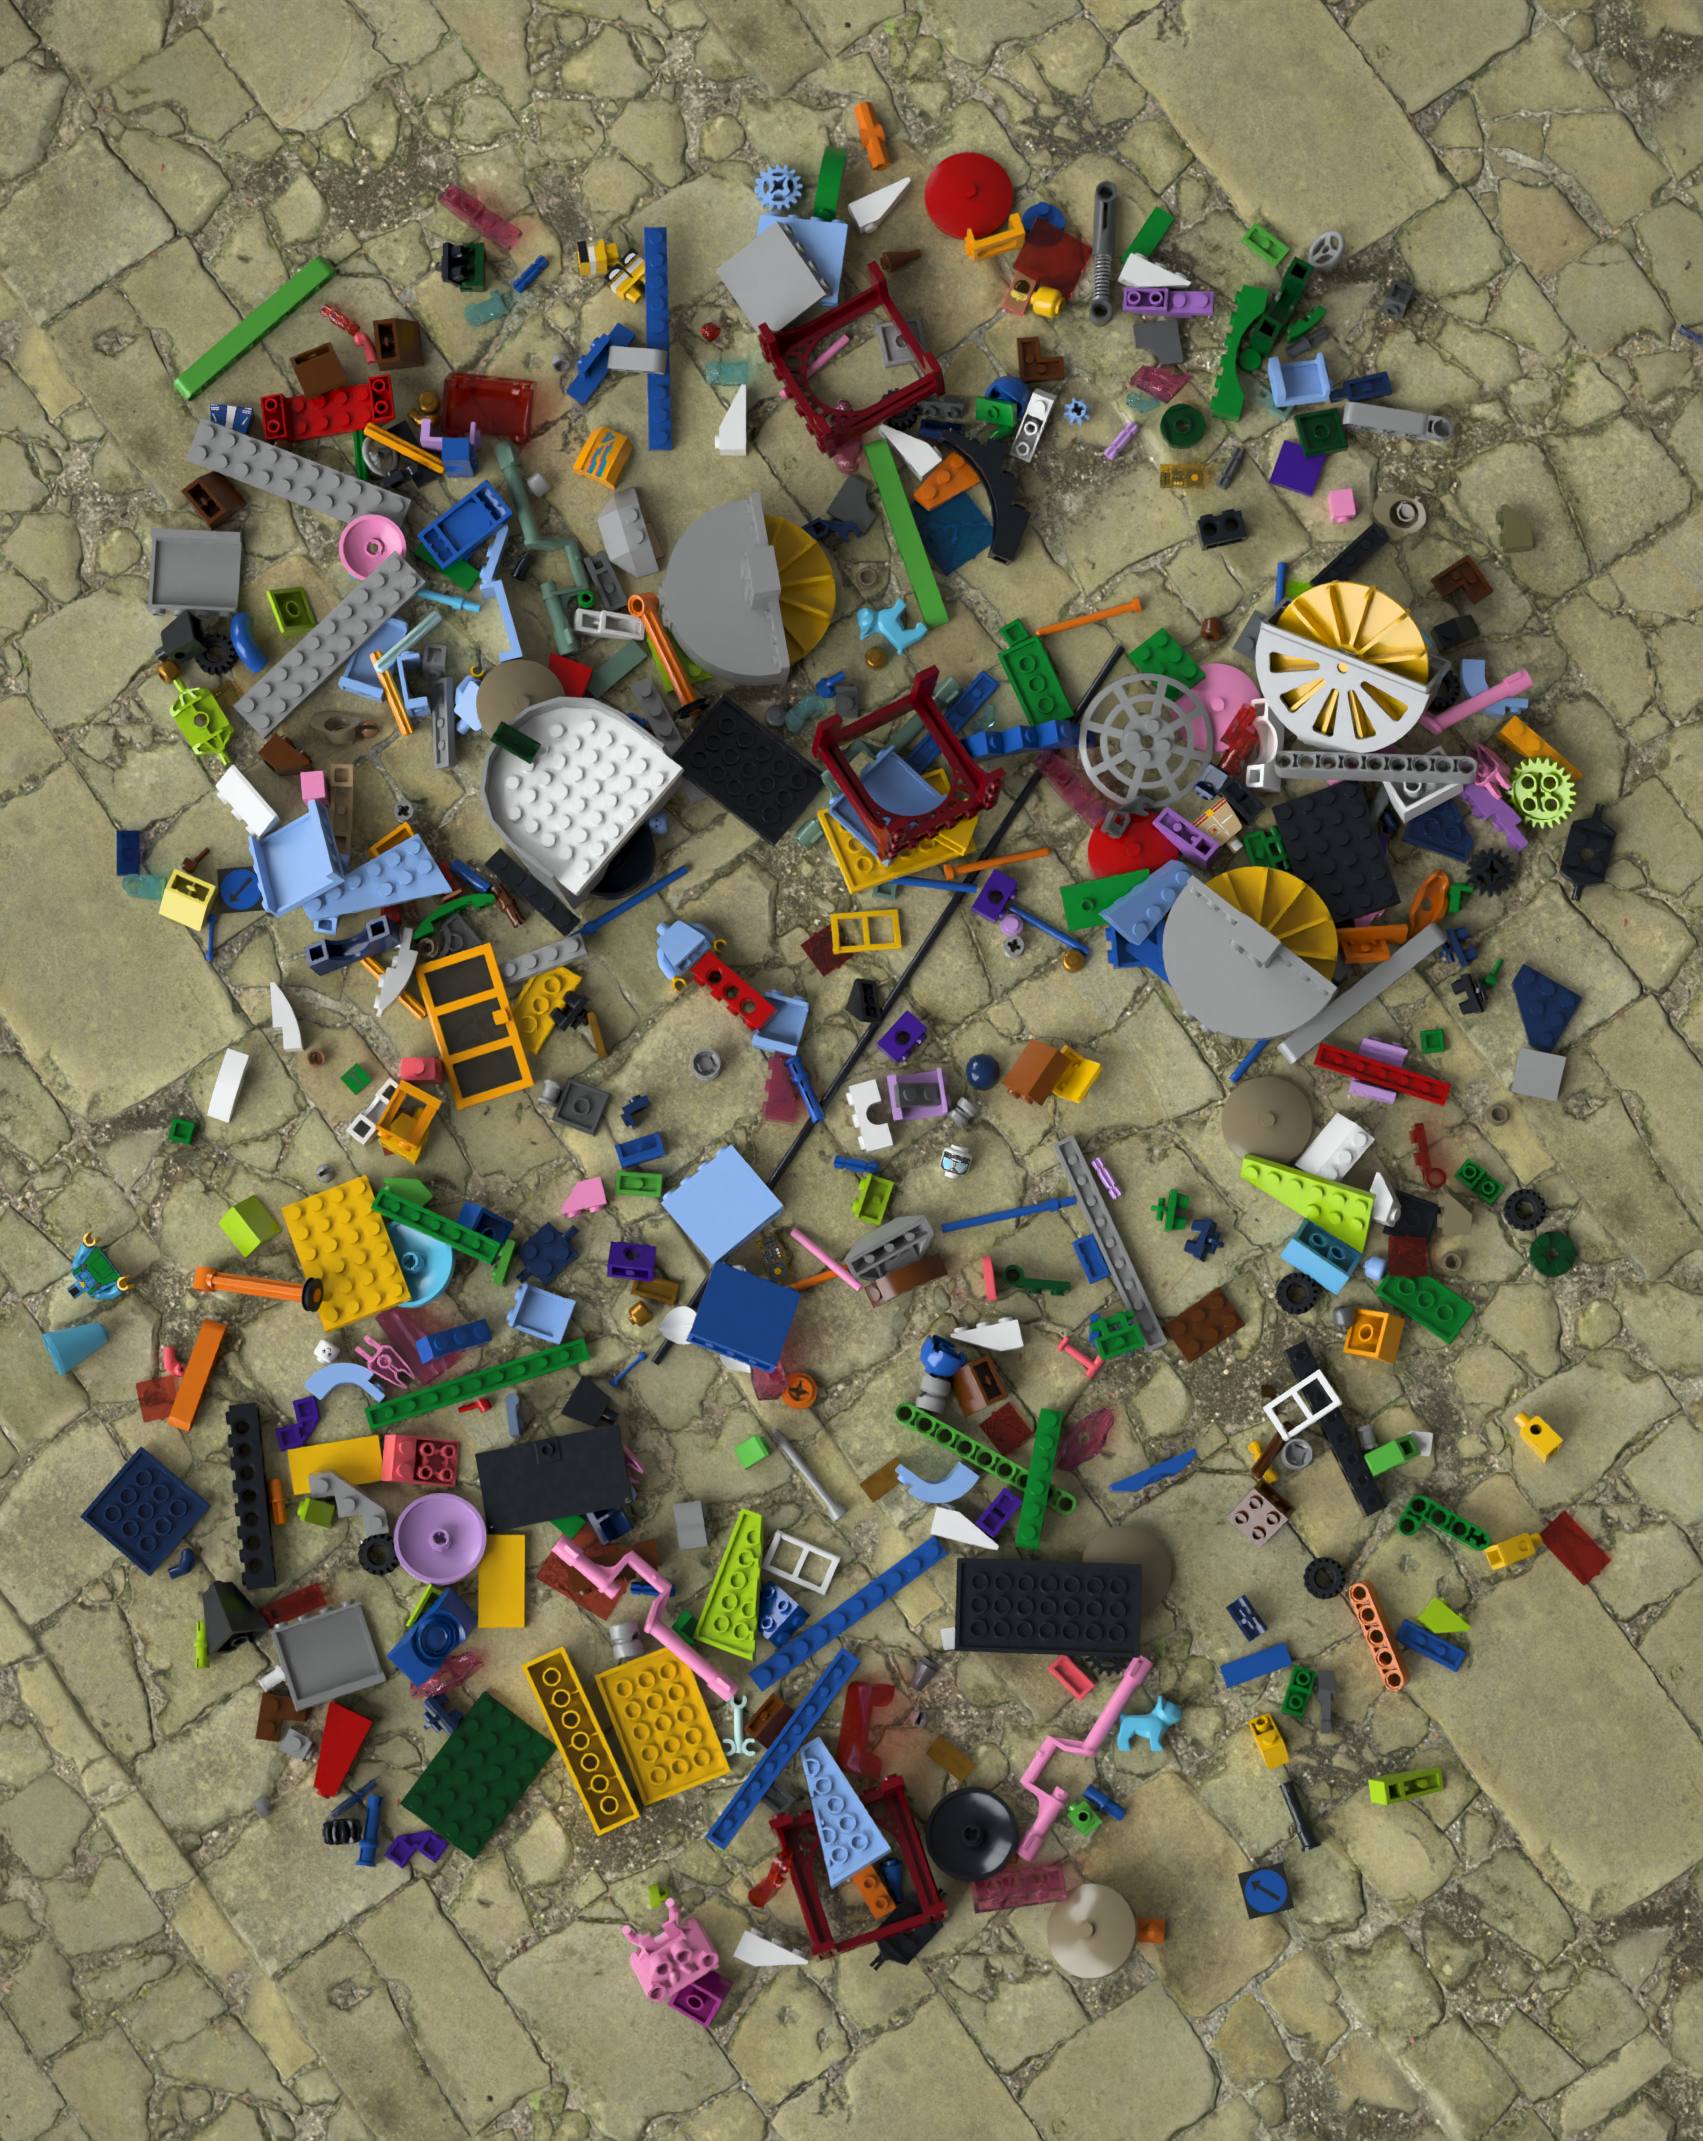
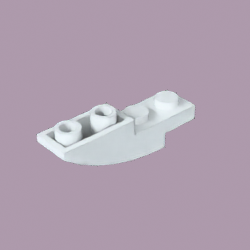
M404 927L403 933L399 934L401 944L395 946L399 948V953L393 956L391 968L387 967L385 974H380L378 987H381L382 991L381 995H376L374 1008L378 1009L377 1017H382L397 1002L411 977L418 954L417 951L409 950L413 933L412 928Z

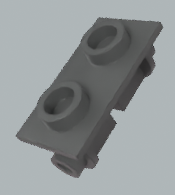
M933 394L919 402L918 415L963 419L964 399L960 398V396L944 395V401H940V397L938 398L936 394Z

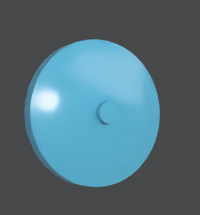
M392 1221L386 1225L412 1297L411 1301L400 1304L398 1307H422L437 1299L448 1287L455 1270V1250L403 1224Z

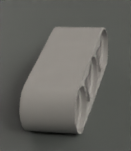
M610 346L607 369L623 372L665 374L668 351Z

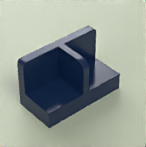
M623 1506L586 1514L603 1546L634 1529Z

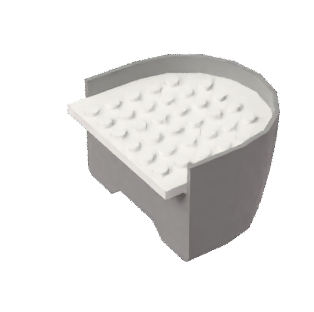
M557 697L527 707L507 723L509 726L539 742L541 746L529 764L492 743L484 757L480 792L488 821L540 883L572 909H576L587 898L589 892L602 880L609 863L646 820L658 814L680 788L684 780L681 775L684 770L674 762L663 743L622 712L593 698Z

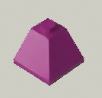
M714 1970L709 1971L674 1993L667 2005L708 2028L734 1982Z

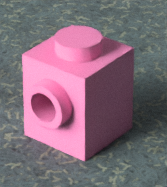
M1352 488L1329 492L1327 498L1331 523L1337 522L1339 525H1343L1354 520L1356 513L1359 512L1357 499H1353Z

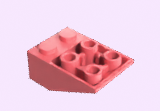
M385 1435L381 1481L455 1487L459 1441L405 1435Z

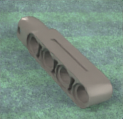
M1357 402L1345 403L1342 426L1347 429L1438 442L1447 441L1453 433V425L1445 417Z

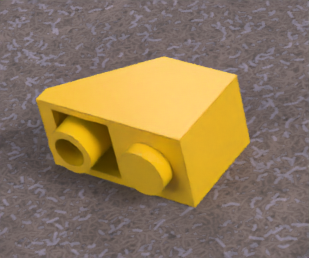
M1266 1713L1249 1720V1727L1268 1770L1290 1762L1285 1744L1270 1714Z

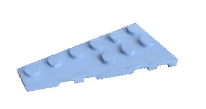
M417 833L344 875V882L301 906L310 921L315 922L348 913H358L367 909H377L406 903L410 900L425 899L434 895L453 892Z

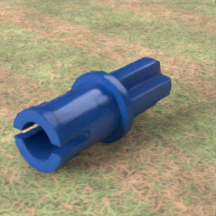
M456 859L451 864L450 870L462 878L466 885H471L481 894H487L491 889L492 884L477 874L478 871L476 869L473 871L459 859Z
M1092 1784L1087 1787L1082 1795L1099 1807L1098 1810H1104L1117 1821H1121L1127 1812L1126 1809L1110 1799L1109 1794L1106 1796L1092 1786Z

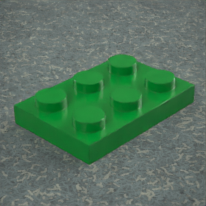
M1163 627L1128 654V658L1142 673H1153L1170 677L1179 681L1190 690L1206 678V674ZM1149 680L1157 689L1158 681ZM1167 684L1165 698L1175 703L1185 695L1184 692L1176 687Z

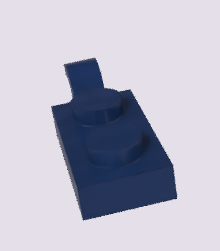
M1387 371L1344 381V388L1333 390L1330 392L1329 398L1331 403H1337L1344 399H1347V402L1358 403L1391 395L1392 388Z

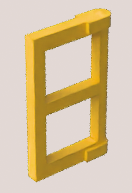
M898 909L830 914L832 950L834 954L902 949ZM891 916L894 943L870 944L868 918ZM861 919L864 945L840 947L838 920Z

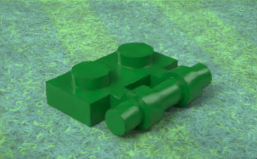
M1277 826L1269 828L1271 836L1267 838L1263 830L1241 837L1251 867L1258 866L1277 869L1276 864L1282 863L1284 871L1292 868ZM1275 844L1278 855L1274 857L1272 856L1269 845Z
M1132 1309L1125 1312L1123 1310L1118 1311L1114 1316L1105 1319L1101 1317L1096 1319L1097 1322L1089 1324L1091 1333L1101 1331L1102 1336L1095 1338L1094 1341L1102 1361L1146 1345L1139 1325H1128L1127 1320L1135 1318ZM1120 1324L1121 1330L1109 1333L1108 1327Z

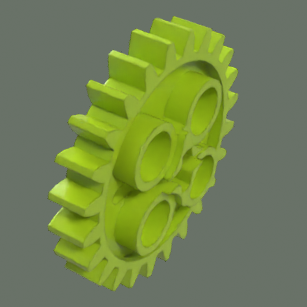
M1543 755L1537 757V760L1534 756H1531L1528 761L1524 759L1520 762L1521 765L1518 764L1514 767L1515 772H1511L1509 775L1513 779L1509 780L1512 787L1505 791V793L1512 796L1507 800V803H1514L1512 809L1519 811L1517 814L1519 817H1525V824L1532 820V827L1537 826L1540 822L1542 829L1547 826V823L1552 828L1556 825V822L1561 824L1564 821L1563 818L1567 819L1570 817L1569 812L1575 810V806L1572 804L1578 801V798L1573 795H1576L1579 790L1573 788L1578 782L1570 780L1574 773L1567 774L1565 772L1568 767L1567 765L1561 768L1559 766L1560 760L1552 763V756H1549L1544 761ZM1527 776L1534 780V785L1527 781ZM1549 776L1555 779L1556 785L1549 782ZM1528 798L1534 800L1536 804L1535 807L1529 804ZM1550 798L1557 802V807L1551 805Z

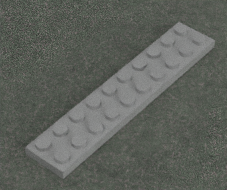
M205 418L200 420L186 459L197 465L347 523L364 515L375 514L389 518L402 529L412 502L411 498Z
M395 550L236 702L233 707L266 739L427 583Z

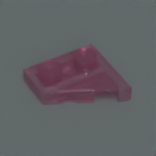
M1143 365L1131 377L1130 384L1168 404L1190 381L1191 374L1184 372V376L1170 374L1171 370L1156 369Z

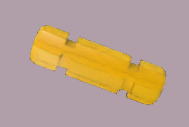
M1255 1440L1248 1445L1250 1453L1255 1455L1253 1456L1255 1462L1263 1452V1446L1259 1440ZM1272 1464L1265 1472V1476H1263L1267 1484H1271L1279 1479L1276 1471L1272 1470Z

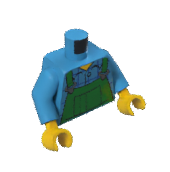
M91 1230L84 1235L83 1243L79 1247L72 1264L73 1270L71 1273L77 1281L69 1286L67 1290L74 1299L84 1292L92 1299H115L125 1290L133 1288L134 1284L127 1285L126 1280L130 1276L122 1277L98 1245L94 1246L101 1240V1237L99 1236L93 1240L91 1234L94 1231Z

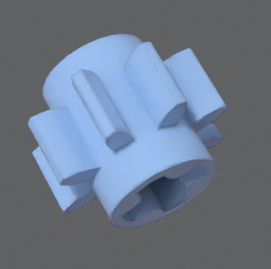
M1072 398L1071 405L1065 404L1064 408L1069 412L1064 413L1063 417L1069 418L1070 426L1073 423H1078L1081 427L1084 419L1089 421L1090 416L1086 412H1089L1091 407L1084 405V399L1076 401L1075 398ZM1074 409H1077L1081 414L1077 416L1076 412L1073 413Z

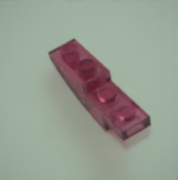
M452 183L449 184L438 199L439 203L469 227L492 243H498L508 251L513 248L523 235L520 229L487 209L485 204Z
M1045 750L1032 761L1033 765L1054 791L1092 830H1095L1105 821L1108 811L1082 785L1079 778L1052 750Z

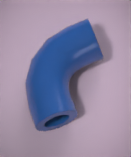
M237 613L231 620V640L242 662L252 673H257L267 665L269 657L261 650L254 638L253 618L246 613Z

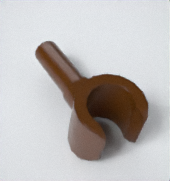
M206 847L194 860L186 857L182 862V869L188 873H193L198 863L210 850Z

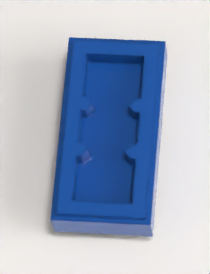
M1093 1233L1072 1242V1246L1090 1285L1111 1276Z

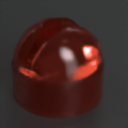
M713 322L705 323L701 328L702 336L708 342L714 341L721 332V329Z

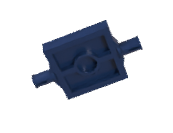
M548 1221L515 1251L525 1266V1269L516 1278L522 1284L528 1277L533 1275L539 1278L545 1286L550 1284L580 1256L569 1241L580 1231L572 1225L563 1234L556 1230Z

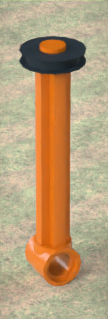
M653 592L632 595L628 600L629 612L634 617L642 620L682 705L676 712L681 714L679 719L689 718L705 710L710 704H705L707 698L697 699L657 614L659 609L658 597Z
M204 1266L196 1267L192 1288L211 1293L219 1290L302 1302L303 1309L311 1312H316L319 1309L324 1292L323 1283L319 1278L314 1279L311 1277L306 1280L305 1284L223 1273L219 1272L218 1269Z

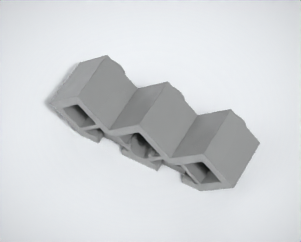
M333 1469L309 1473L308 1480L312 1499L335 1495L339 1518L362 1514L366 1536L389 1532L388 1514L384 1504L372 1498Z

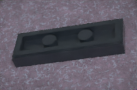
M406 420L386 430L421 448ZM398 452L406 468L414 463L420 466L423 473L412 478L418 489L438 479L434 470Z

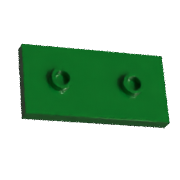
M1038 635L997 654L1030 726H1037L1055 719L1069 720L1076 716Z
M1144 868L1059 887L1068 931L1071 932L1108 924L1098 913L1110 907L1120 897L1125 896L1137 884H1141L1150 876L1149 869Z
M1404 1257L1402 1260H1396V1262L1403 1264L1405 1261L1406 1266L1413 1264L1409 1263L1410 1261H1408ZM1393 1264L1394 1269L1398 1268L1403 1273L1396 1276L1389 1270L1374 1294L1448 1345H1451L1476 1307L1426 1272H1424L1425 1276H1423V1270L1420 1271L1418 1276H1412L1411 1274L1418 1269L1417 1267L1407 1275L1404 1272L1407 1271V1268L1405 1269L1403 1266L1398 1267Z

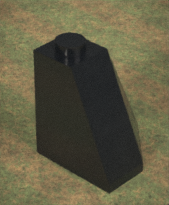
M213 1582L202 1595L208 1652L210 1655L230 1653L237 1650L236 1646L248 1640L250 1643L259 1640L270 1628L267 1621L233 1582Z

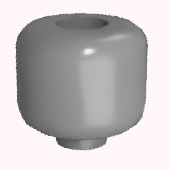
M541 472L535 473L527 480L529 486L527 490L531 495L535 494L537 497H542L551 490V485Z

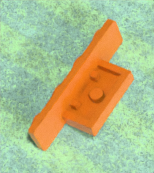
M1407 924L1336 929L1338 948H1340L1345 964L1389 961L1390 952L1387 944L1405 943L1408 932Z

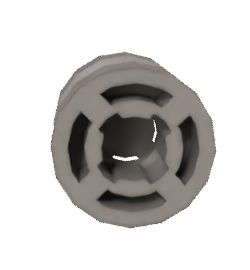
M961 1097L957 1102L956 1108L951 1109L947 1116L964 1129L968 1125V1120L971 1117H975L979 1111L970 1102Z

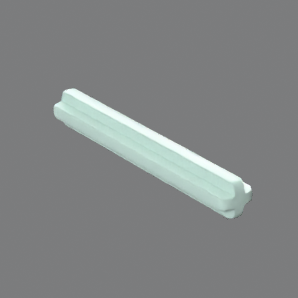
M437 611L430 613L374 663L373 666L377 672L383 673L396 662L397 656H401V653L408 651L442 620L441 615Z

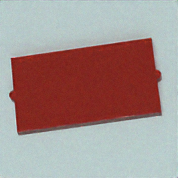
M1565 1510L1553 1521H1549L1548 1526L1539 1533L1543 1544L1583 1586L1595 1575H1600V1571L1611 1561Z

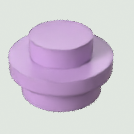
M1008 914L1002 918L1000 928L1007 936H1017L1022 931L1023 922L1018 915Z

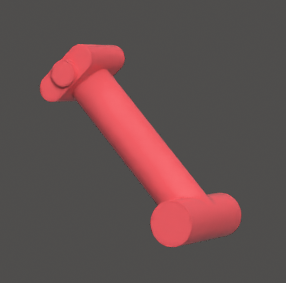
M1065 1336L1056 1349L1060 1352L1062 1350L1066 1351L1088 1368L1085 1375L1092 1379L1105 1360L1102 1361L1100 1356H1097L1093 1361L1070 1344V1338Z

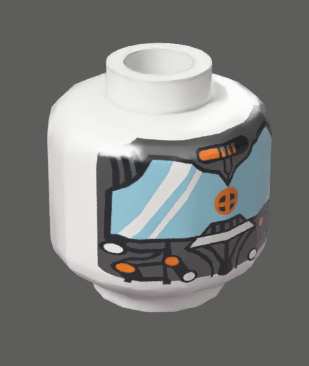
M952 1144L951 1147L944 1149L940 1168L946 1171L945 1176L958 1179L959 1175L965 1176L968 1174L972 1161V1155L968 1153V1148Z

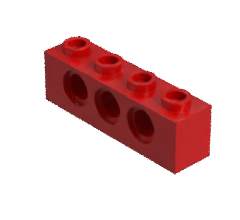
M710 951L691 970L695 975L693 980L702 988L705 985L712 990L709 994L718 1002L721 1000L725 1001L728 1004L726 1009L735 1017L738 1014L745 1019L743 1024L752 1032L756 1029L761 1033L779 1013L776 1008ZM715 974H721L722 980L719 983H711V979ZM736 988L739 990L737 997L728 998V992L731 989ZM749 1003H754L756 1006L755 1010L751 1013H746L744 1011L745 1006Z

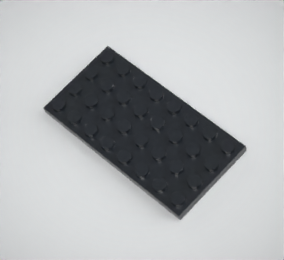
M957 1558L954 1651L1140 1658L1142 1564Z

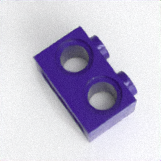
M1004 1487L975 1525L993 1539L1022 1501Z

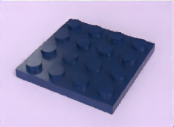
M140 1446L80 1517L151 1577L209 1510L211 1505L146 1449Z

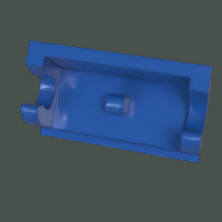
M658 1132L615 1145L622 1170L666 1156Z

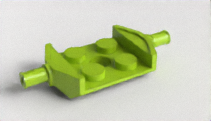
M181 677L173 680L172 682L180 693H178L179 696L169 711L197 756L216 754L220 757L224 766H228V763L231 764L233 761L225 750L236 731L229 723L208 687L189 689ZM201 714L206 715V725L202 727L197 726L195 722L197 716Z

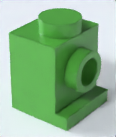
M1077 1799L1067 1808L1070 1812L1066 1816L1084 1837L1102 1823L1101 1819L1085 1800L1079 1802ZM1081 1812H1085L1087 1814V1819L1085 1821L1079 1820V1814Z

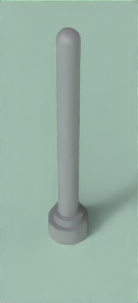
M774 1429L772 1436L828 1506L829 1517L833 1522L839 1520L848 1512L844 1504L835 1502L781 1431Z

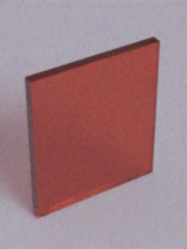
M1038 216L1012 268L1042 286L1059 290L1062 293V297L1069 300L1092 254V248Z

